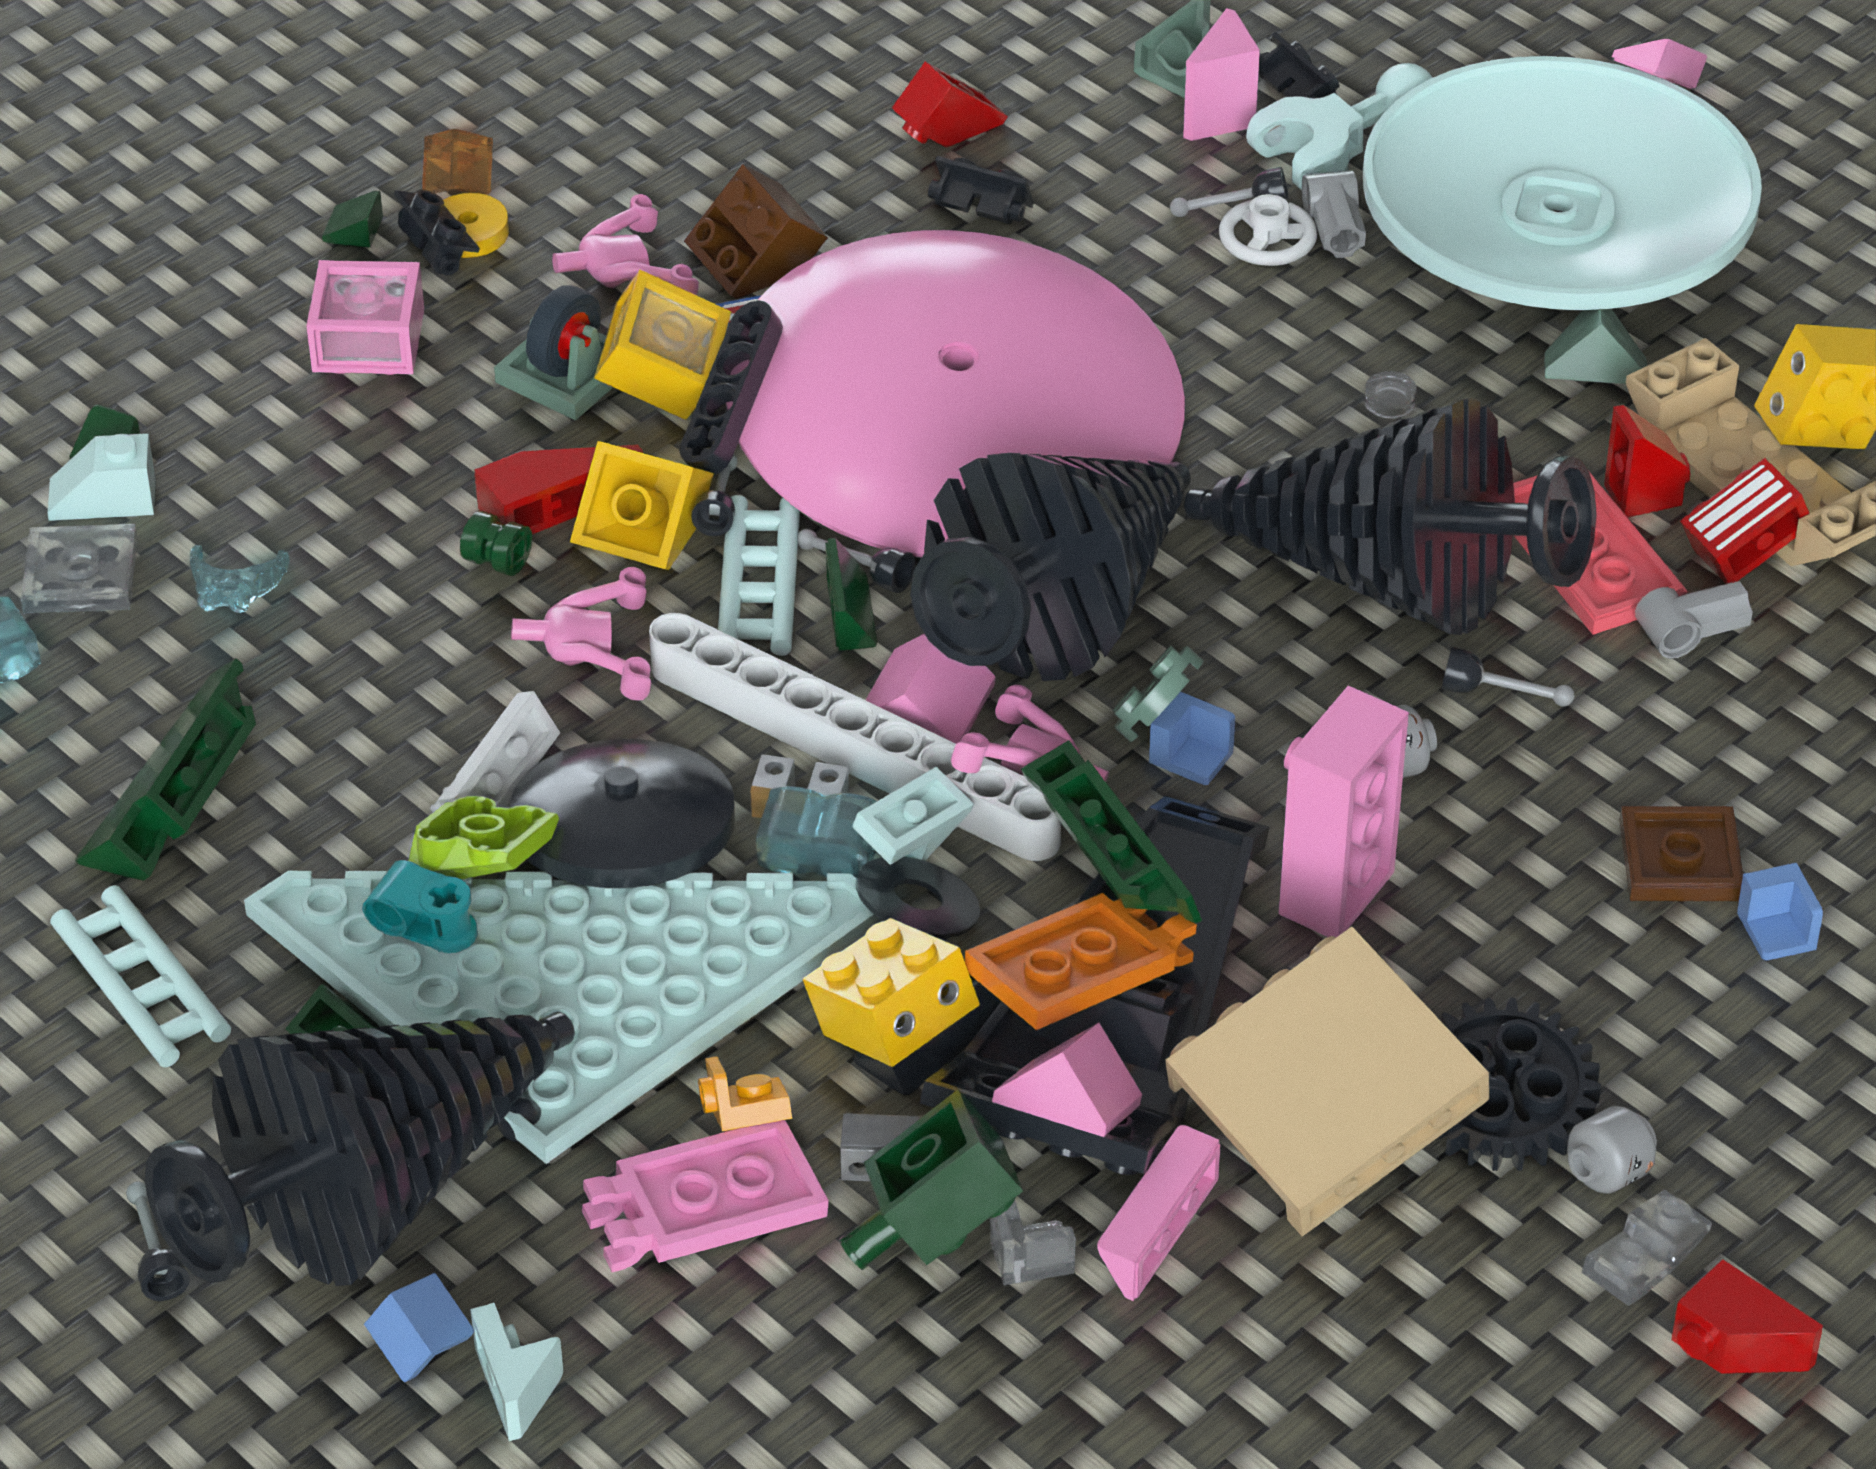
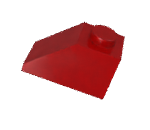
M926 61L892 106V109L906 121L902 129L922 144H926L931 139L946 148L1003 125L1008 118L982 92Z
M1625 405L1614 406L1604 486L1613 501L1627 518L1682 506L1685 483L1690 481L1691 476L1689 462L1685 454L1678 452L1668 435Z
M1722 1259L1678 1301L1671 1340L1677 1343L1690 1357L1702 1360L1721 1374L1809 1371L1816 1364L1823 1325Z

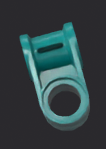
M395 861L362 905L365 918L380 932L423 944L438 952L448 954L461 952L469 948L478 936L476 920L468 912L472 899L467 883L459 878L422 868L411 861Z

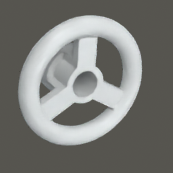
M1266 194L1231 208L1220 222L1219 236L1224 247L1238 259L1256 265L1277 266L1288 264L1304 257L1315 245L1317 227L1313 218L1303 208L1291 202L1288 204L1280 196ZM1289 218L1297 223L1288 224ZM1241 219L1253 229L1254 237L1247 246L1238 241L1234 235V227ZM1281 239H1300L1298 243L1289 248L1278 251H1265L1269 244L1277 243Z

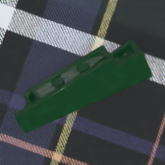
M237 658L209 676L75 858L79 865L144 881L153 873L167 836L169 835L174 840L187 832L256 725L252 706H243L237 677L244 669L242 663Z
M1069 740L1021 768L1024 777L1043 794L1048 806L1125 908L1178 912L1191 922L1199 923L1202 921L1192 894L1089 760L1084 761Z

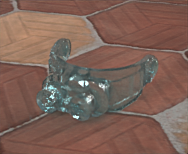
M193 546L190 550V566L196 582L195 589L199 594L197 603L202 609L207 611H213L218 606H228L232 611L238 613L247 611L251 602L255 601L257 597L265 595L278 585L289 567L290 557L288 552L279 550L277 558H273L265 563L244 569L225 570L212 567L203 562L202 546Z

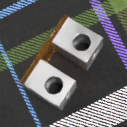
M761 755L751 787L752 817L839 829L849 796V766L816 762L807 793L794 791V759ZM777 768L780 769L782 773L778 775H772L770 773V770ZM833 776L836 778V781L827 783L824 778Z

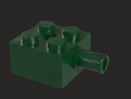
M959 1089L864 1162L880 1209L850 1233L839 1238V1241L849 1258L861 1270L867 1268L869 1263L902 1238L928 1265L940 1255H947L958 1249L967 1238L968 1233L988 1218H995L1006 1212L1015 1201L1016 1196L1023 1192L1002 1138Z

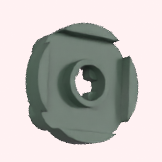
M1169 646L1150 667L1149 670L1155 678L1146 688L1140 692L1133 686L1112 711L1119 718L1114 728L1129 742L1134 741L1138 734L1132 727L1139 720L1148 727L1190 681L1182 673L1187 665L1191 663L1198 670L1204 660L1188 646L1184 647L1180 652Z

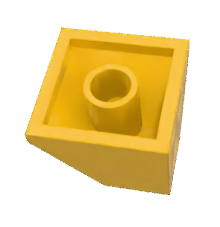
M597 441L570 542L669 570L696 530L691 518L694 503L701 494L710 489L714 473Z

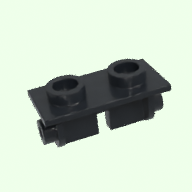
M1275 31L1271 34L1277 47L1270 53L1265 52L1259 56L1258 75L1279 93L1282 92L1284 97L1316 99L1323 98L1332 93L1337 95L1336 90L1340 87L1339 82L1326 66L1315 67L1306 50L1297 41L1294 40L1289 44Z
M936 156L935 162L941 179H933L928 189V197L935 199L936 205L968 213L974 198H978L980 201L976 208L977 216L1006 224H1011L1013 221L1021 222L1026 207L1033 208L1034 202L1028 181L1019 174L1010 170H999L996 172L981 168L965 158H954L951 160Z
M395 190V197L404 206L398 213V226L417 248L424 249L422 255L431 264L436 273L452 275L459 269V261L464 251L479 252V246L466 232V227L455 219L445 207L444 201L440 196L428 190H418L416 193Z

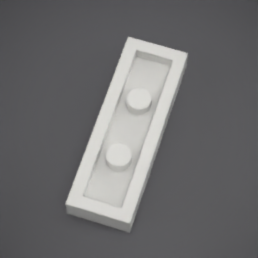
M534 691L516 694L458 772L452 784L445 787L436 803L431 805L432 813L444 803L453 802L466 796L490 798L495 801L496 807H507L519 781L540 762L560 734Z

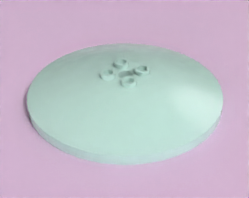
M1530 56L1497 59L1454 69L1423 82L1397 99L1382 114L1368 138L1363 164V190L1373 219L1396 248L1413 262L1430 273L1477 294L1525 306L1563 310L1612 309L1653 302L1679 294L1711 278L1734 260L1751 237L1758 219L1762 189L1760 170L1748 142L1721 112L1705 100L1678 85L1640 70L1597 60L1573 57Z

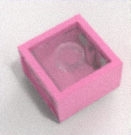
M319 260L306 325L312 372L336 374L374 373L386 375L414 373L424 315L420 262Z

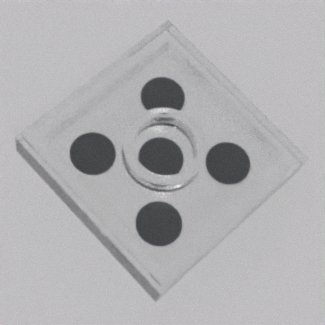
M118 524L30 528L21 593L23 613L130 610L138 539L136 525Z

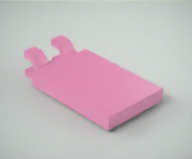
M786 1120L739 1128L616 1161V1176H599L583 1180V1189L590 1202L582 1204V1213L590 1229L605 1225L604 1232L611 1245L604 1247L603 1256L611 1272H616L633 1266L650 1250H653L660 1263L827 1217L829 1200ZM622 1212H624V1214H625V1216H626V1218H627V1219L615 1220L616 1218L619 1217V1215H620Z

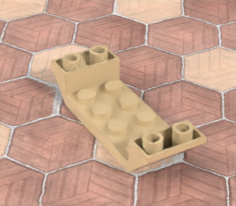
M1704 338L1626 376V386L1638 414L1665 432L1677 451L1685 454L1690 466V482L1709 498L1733 482L1741 472L1752 468L1764 458L1802 494L1810 514L1798 520L1796 538L1776 552L1790 566L1834 557L1876 536V481L1851 493L1794 445H1780L1764 420L1735 397L1739 365L1708 339Z

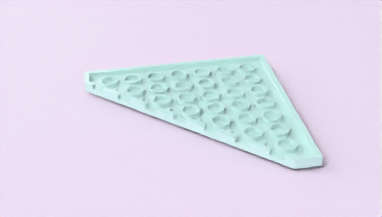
M287 871L244 899L246 915L380 1027L388 1025L410 1026L414 1023L424 1022L441 1024L448 1020L460 1019L462 1021L469 1020L473 1023L477 1018L493 1017L504 1020L509 1015L522 1014L524 1016L531 1015L539 1021L553 1012L566 1014L574 1025L575 1036L573 1041L554 1051L553 1063L535 1081L533 1079L523 1095L534 1100L541 1108L540 1119L533 1125L522 1115L512 1113L511 1111L504 1117L511 1125L515 1133V1139L546 1164L803 981L804 977L819 968L828 956L842 952L865 936L866 931L870 927L883 922V920L868 910L860 900L856 891L857 878L850 873H827V881H793V873H747L746 881H713V873H689L664 883L635 888L590 887L564 880H553V877L546 872H506L505 880L473 879L472 877L461 879L467 883L471 891L472 902L468 912L476 920L478 936L469 948L450 954L438 952L431 947L399 936L386 935L373 927L365 918L362 905L387 871H346L345 879H313L312 871Z

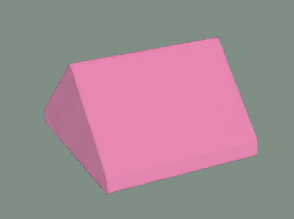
M1225 9L1186 61L1183 138L1193 141L1248 129L1251 118L1256 114L1260 50L1234 10Z
M923 634L894 649L868 694L866 701L957 744L964 735L969 733L995 685V675L986 666H968L946 657Z
M1097 1023L1030 1061L994 1091L992 1102L1105 1137L1140 1105L1142 1093L1100 1023Z

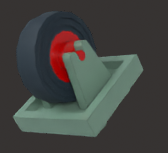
M562 285L550 292L541 302L530 320L527 339L494 367L495 382L576 421L613 388L594 379L606 335L599 333L601 322L599 301L588 291L572 285Z

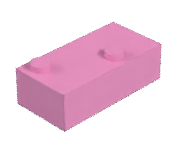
M1347 686L1304 738L1297 737L1289 746L1284 759V768L1288 770L1279 915L1326 937H1338L1349 929L1393 875L1395 870L1409 712L1351 686Z

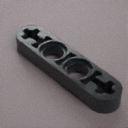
M751 301L738 309L732 317L680 445L681 458L688 466L714 473L713 476L722 472L733 457L782 334V321L765 301ZM750 360L748 366L736 375H730L732 369L739 363ZM733 401V405L726 413L713 417L715 411L721 405Z

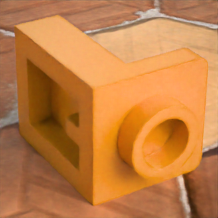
M718 1057L705 1058L708 1077L698 1079L701 1104L705 1114L713 1112L722 1132L792 1119L789 1095L779 1077L771 1078L764 1074L748 1075L738 1079L736 1085L728 1086L726 1073Z

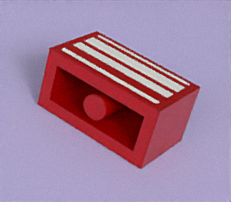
M1764 458L1752 468L1741 472L1733 482L1709 500L1698 504L1680 522L1693 550L1727 584L1739 581L1796 538L1798 520L1810 513L1802 494Z

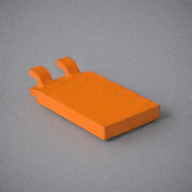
M1101 893L966 950L965 964L972 977L1034 1029L1038 1030L1174 971V967L1184 966L1193 962L1194 952L1185 946L1182 941L1196 934L1197 924L1186 920L1178 914L1157 928V923L1145 914L1147 909L1125 908L1119 900L1113 902Z

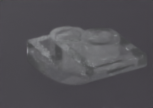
M1663 1190L1629 1212L1624 1230L1587 1254L1581 1273L1630 1306L1659 1284L1693 1251L1710 1231L1712 1222L1692 1209L1683 1200Z

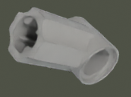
M1354 171L1303 175V208L1315 220L1323 249L1333 253L1335 258L1352 257L1356 250L1365 246L1366 231L1358 209V184Z
M1740 581L1679 596L1672 588H1658L1646 594L1635 609V617L1661 655L1669 659L1679 658L1688 654L1698 645L1701 638L1749 626L1753 613L1748 599V592Z

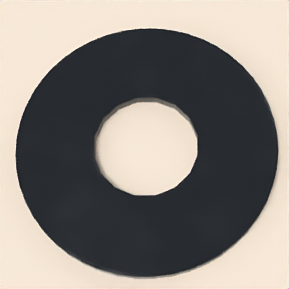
M883 857L866 863L860 869L856 879V891L860 900L879 919L886 921L892 918L936 938H950L967 933L975 926L980 914L978 899L966 883L948 870L920 859L903 857L890 865ZM902 884H915L925 887L936 894L942 905L932 910L909 906L901 901L896 895L894 888Z

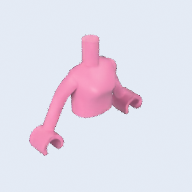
M638 194L631 198L629 209L606 219L590 230L580 242L579 251L554 253L552 257L555 273L587 270L598 282L608 288L613 289L625 281L632 280L640 269L694 295L698 294L699 282L697 279L692 278L693 273L690 267L684 264L675 265L672 269L650 266L646 247L638 235L611 236L627 226L642 233L652 232L655 229L658 211L652 207L650 198L643 194Z
M628 567L620 572L618 581L589 588L562 599L547 611L544 620L512 618L511 640L544 642L547 652L551 657L568 666L589 662L622 675L621 693L631 700H644L649 695L651 687L649 663L641 657H631L624 660L610 654L612 640L611 613L584 610V608L616 598L617 602L626 609H640L646 600V576L641 569Z
M1012 685L999 697L995 709L997 719L1015 725L1023 723L1025 717L1040 730L1021 724L1013 733L1007 745L991 743L980 733H967L956 744L951 757V763L953 768L959 771L977 773L980 771L984 757L1002 760L1001 766L1024 776L1021 768L1068 740L1079 754L1080 750L1058 721L1030 701L1032 693L1028 688L1023 685ZM1093 765L1106 782L1109 771Z

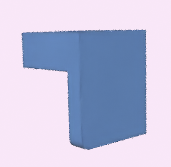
M1180 692L1150 724L1149 763L1199 784L1208 785L1233 754L1235 715L1230 711Z
M1792 863L1743 874L1737 914L1763 960H1772L1816 950L1823 910L1798 864Z
M436 1273L391 1292L364 1323L373 1339L404 1382L417 1377L435 1355L467 1341L474 1333L473 1327Z

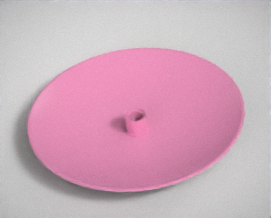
M922 230L892 233L859 240L820 254L791 270L775 282L758 299L767 302L782 321L783 330L739 439L740 447L755 470L771 488L792 506L833 531L869 546L880 549L886 547L898 548L912 553L914 557L922 558L927 519L938 522L945 540L949 539L933 500L948 478L959 479L964 490L966 486L959 468L977 458H988L987 455L1001 453H1020L1021 455L1041 454V456L1061 455L1062 457L1076 456L1124 461L1139 460L1144 463L1159 461L1169 464L1173 461L1180 444L1184 425L1185 396L1181 374L1175 357L1162 333L1150 317L1113 283L1091 269L1045 248L1011 238L976 232ZM750 360L739 363L732 369L730 375H736L748 366ZM733 401L726 402L727 411L733 405Z

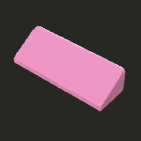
M1670 39L1614 50L1612 55L1614 61L1691 90L1696 88L1707 59L1706 54Z
M1186 1125L1177 1127L1099 1239L1097 1245L1099 1254L1125 1298L1134 1301L1135 1298L1139 1297L1218 1181L1219 1139Z

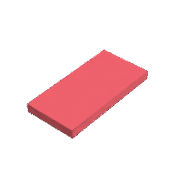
M1590 473L1595 491L1597 517L1595 539L1589 563L1580 580L1572 586H1553L1591 634L1594 635L1637 621L1635 617L1637 604L1646 594L1655 589L1669 587L1674 589L1679 596L1686 595L1687 589ZM1537 476L1514 483L1515 503L1528 504L1533 483ZM1514 535V537L1522 545L1525 551L1529 554L1527 547V536Z

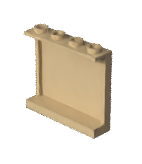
M1350 927L1338 937L1330 936L1323 939L1313 948L1307 959L1292 970L1284 969L1274 974L1267 981L1261 992L1244 1004L1238 1002L1228 1007L1219 1016L1215 1025L1198 1037L1189 1036L1183 1039L1172 1050L1170 1057L1166 1059L1170 1089L1176 1093L1183 1088L1286 1203L1287 1220L1302 1237L1489 1100V1072L1353 927Z

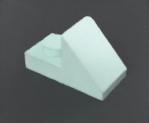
M935 767L858 812L852 827L890 865L904 856L926 861L971 812L974 803Z
M495 1303L470 1309L472 1327L474 1329L475 1350L508 1440L519 1439L526 1432L562 1378L561 1340L558 1337H553L520 1346L514 1325L503 1326Z

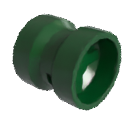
M478 510L468 519L463 529L459 547L460 555L464 560L475 564L491 563L495 571L508 576H514L524 567L529 557L533 539L532 531L528 526L517 522L501 523L497 515Z

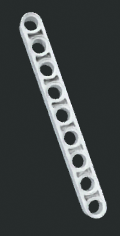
M668 613L659 616L651 623L649 629L651 669L654 677L661 683L823 762L849 766L850 775L889 794L937 767L974 803L971 812L957 827L1030 861L1049 859L1058 852L1061 846V822L1046 803L1043 794L1027 781L1024 776L985 757L979 772L965 773L953 768L951 763V757L956 746L955 743L688 615Z

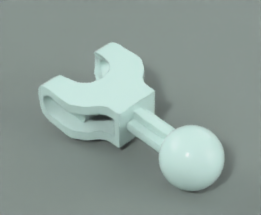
M1401 63L1392 66L1383 73L1377 83L1375 95L1353 106L1348 105L1335 93L1316 99L1285 97L1254 114L1247 129V143L1266 158L1287 152L1295 153L1292 160V183L1302 190L1303 175L1348 171L1350 159L1363 152V130L1376 124L1382 114L1397 99L1433 77L1419 65Z

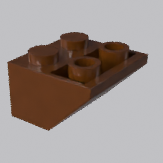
M742 164L685 238L684 242L728 294L737 299L772 286L791 270L812 259L828 237L780 183Z

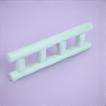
M733 495L731 498L735 506V517L732 527L725 533L718 630L738 640H771V651L776 655L784 656L789 654L792 649L798 551L797 535L799 533L800 510L792 506L784 498L780 500L779 510H748L747 499L741 495ZM746 531H778L777 546H745ZM775 567V581L743 582V568ZM741 603H773L772 619L740 618Z
M113 885L105 889L101 895V900L106 908L77 921L67 909L59 910L52 916L50 923L160 1066L170 1067L175 1064L180 1057V1052L174 1044L204 1030L213 1042H221L230 1035L231 1027L119 886ZM122 926L133 942L104 955L92 939ZM149 960L161 976L131 990L119 974ZM176 995L189 1012L159 1026L146 1009Z

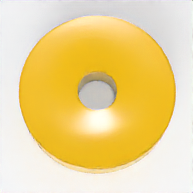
M462 193L443 200L445 207L456 220L466 227V232L480 248L478 253L464 251L461 258L487 255L500 248L506 242L509 235L508 214L505 206L499 200L480 193Z

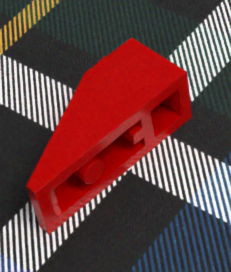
M639 445L619 446L622 448L643 453V450L639 447ZM596 447L520 451L474 469L478 509L497 515L501 523L507 524L512 521L528 526L532 531V535L577 517Z

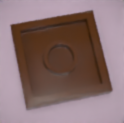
M1621 806L1619 820L1630 901H1739L1743 868L1733 806Z

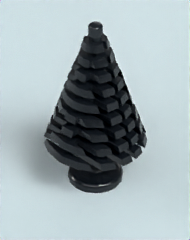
M1472 398L1461 399L1449 403L1442 408L1431 409L1419 413L1412 418H1404L1389 423L1383 428L1379 427L1362 432L1354 438L1349 437L1332 442L1326 448L1322 446L1305 451L1298 458L1292 456L1275 461L1270 468L1265 465L1248 470L1243 478L1236 475L1221 479L1212 491L1209 489H1191L1187 492L1184 500V510L1188 518L1207 521L1211 519L1212 525L1223 534L1233 537V535L1238 537L1240 535L1251 546L1258 549L1263 547L1275 556L1286 561L1291 559L1292 562L1318 574L1319 571L1321 576L1345 586L1347 583L1349 584V589L1377 598L1378 602L1386 606L1402 610L1413 618L1428 622L1436 626V628L1454 635L1468 634L1478 628V617L1485 620L1496 603L1497 579L1504 583L1511 555L1513 535L1527 536V547L1533 568L1544 583L1559 587H1570L1580 580L1589 563L1595 539L1597 517L1595 491L1590 473L1581 459L1571 456H1557L1543 465L1533 483L1528 504L1515 503L1512 461L1505 435L1498 439V419L1487 405L1480 408V400Z
M1001 453L987 455L988 458H977L959 468L966 486L964 490L959 479L948 478L933 500L949 539L945 540L938 522L927 519L924 554L913 571L910 592L915 618L930 643L946 657L965 665L986 666L998 662L1000 670L1028 679L1034 669L1028 655L1029 653L1034 658L1042 681L1066 680L1070 671H1072L1075 677L1096 665L1100 658L1098 650L1101 649L1104 657H1106L1121 636L1126 625L1125 622L1131 614L1136 598L1145 583L1148 567L1151 570L1158 554V546H1161L1169 531L1168 525L1174 519L1176 511L1184 498V491L1190 485V472L1185 465L1179 462L1167 464L1159 461H1148V463H1144L1139 460L1124 461L1076 456L1062 457L1061 455L1041 456V454L1021 455L1020 453Z
M553 1012L539 1021L531 1015L524 1016L522 1014L509 1015L504 1020L493 1017L477 1018L473 1023L469 1020L462 1021L460 1019L448 1020L441 1024L424 1022L414 1023L410 1026L388 1025L376 1029L364 1027L344 1031L329 1030L309 1034L293 1033L274 1037L258 1036L237 1039L238 1044H229L219 1057L218 1062L223 1077L213 1075L212 1108L220 1149L230 1174L227 1175L222 1166L203 1148L185 1140L165 1143L155 1148L146 1161L145 1187L148 1202L162 1237L176 1258L193 1275L210 1283L226 1281L239 1273L249 1257L250 1232L244 1209L247 1207L261 1230L268 1222L276 1249L297 1269L306 1262L311 1278L328 1285L333 1280L335 1286L352 1285L358 1277L361 1280L382 1253L386 1252L395 1243L403 1229L408 1224H412L423 1211L424 1206L445 1186L447 1179L452 1178L463 1166L464 1161L471 1152L476 1151L487 1139V1131L504 1119L511 1110V1105L523 1095L532 1080L534 1079L535 1081L553 1063L554 1051L573 1041L575 1030L572 1021L562 1012Z

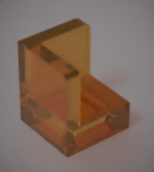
M455 128L425 136L422 190H428L435 194L452 189L468 193L489 194L491 192L493 138Z

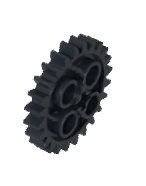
M1489 997L1485 999L1484 1012L1477 1013L1472 1006L1465 1002L1462 1004L1460 1020L1446 1012L1442 1013L1441 1022L1489 1072V1100L1435 1139L1438 1140L1447 1136L1446 1154L1450 1156L1463 1147L1468 1150V1165L1471 1166L1479 1160L1481 1155L1489 1156L1492 1171L1499 1169L1503 1158H1511L1517 1171H1522L1525 1156L1532 1155L1541 1166L1547 1164L1548 1148L1565 1156L1567 1154L1569 1134L1573 1127L1595 1115L1596 1106L1600 1100L1601 1084L1598 1083L1600 1064L1591 1062L1593 1050L1591 1043L1578 1044L1580 1029L1574 1026L1561 1031V1014L1559 1012L1552 1014L1546 1020L1539 1018L1540 1004L1536 1002L1529 1007L1526 1013L1519 1012L1516 998L1512 997L1507 1002L1505 1010H1497L1495 1003ZM1485 1046H1487L1490 1049V1054L1488 1050L1485 1048ZM1514 1050H1519V1051H1524V1052H1523V1053H1517V1052H1513V1051H1514ZM1538 1095H1545V1096H1549V1097H1551V1098H1540V1097H1537V1096H1538ZM1517 1112L1519 1113L1520 1117L1524 1120V1122L1518 1118L1516 1114ZM1483 1114H1493L1497 1117H1486Z

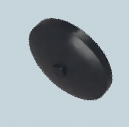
M612 739L596 741L558 752L535 765L522 777L515 787L510 801V807L528 805L542 808L546 812L558 814L559 821L552 839L527 859L531 864L561 880L599 888L650 886L687 875L707 864L721 852L731 838L735 824L734 793L724 773L711 761L691 750L653 740Z

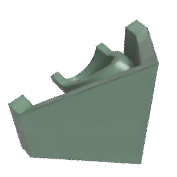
M1191 0L1135 42L1133 71L1140 77L1185 98L1186 61L1209 32L1211 0Z
M1612 309L1582 310L1545 351L1544 376L1546 379L1626 384V376L1646 367L1647 359Z

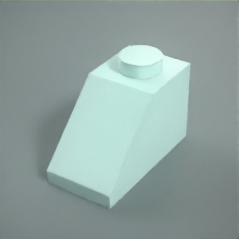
M116 434L93 438L50 478L47 512L49 521L154 515L156 479L149 434Z

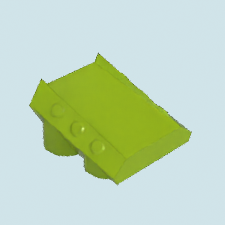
M480 796L462 797L453 802L444 803L416 825L408 861L422 868L459 879L513 870L552 839L559 817L557 813L546 812L539 807L522 805L502 808L496 807L495 801L490 798Z

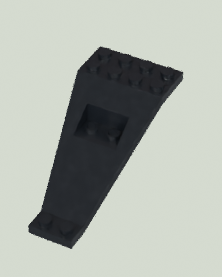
M1166 796L1151 805L1137 824L1192 894L1202 918L1201 922L1195 923L1197 924L1196 934L1182 941L1185 946L1194 952L1193 962L1184 966L1174 967V971L1038 1030L1034 1029L1001 1001L966 1049L924 1081L920 1104L934 1108L959 1089L1002 1137L1016 1140L1027 1137L1049 1144L1048 1148L1052 1152L1062 1156L1080 1157L1086 1155L1105 1161L1104 1166L1116 1173L1135 1175L1140 1172L1144 1174L1176 1128L1183 1125L1190 1095L1183 1088L1176 1093L1170 1089L1166 1059L1170 1057L1172 1050L1183 1039L1189 1036L1198 1037L1207 1030L1249 860L1265 848L1270 827ZM1098 873L1076 904L1101 893L1113 902L1119 899ZM1147 910L1145 912L1146 915L1157 923V928L1162 926L1168 919L1179 914L1178 912ZM1097 1023H1100L1142 1093L1140 1105L1105 1137L992 1102L994 1091L1030 1061Z

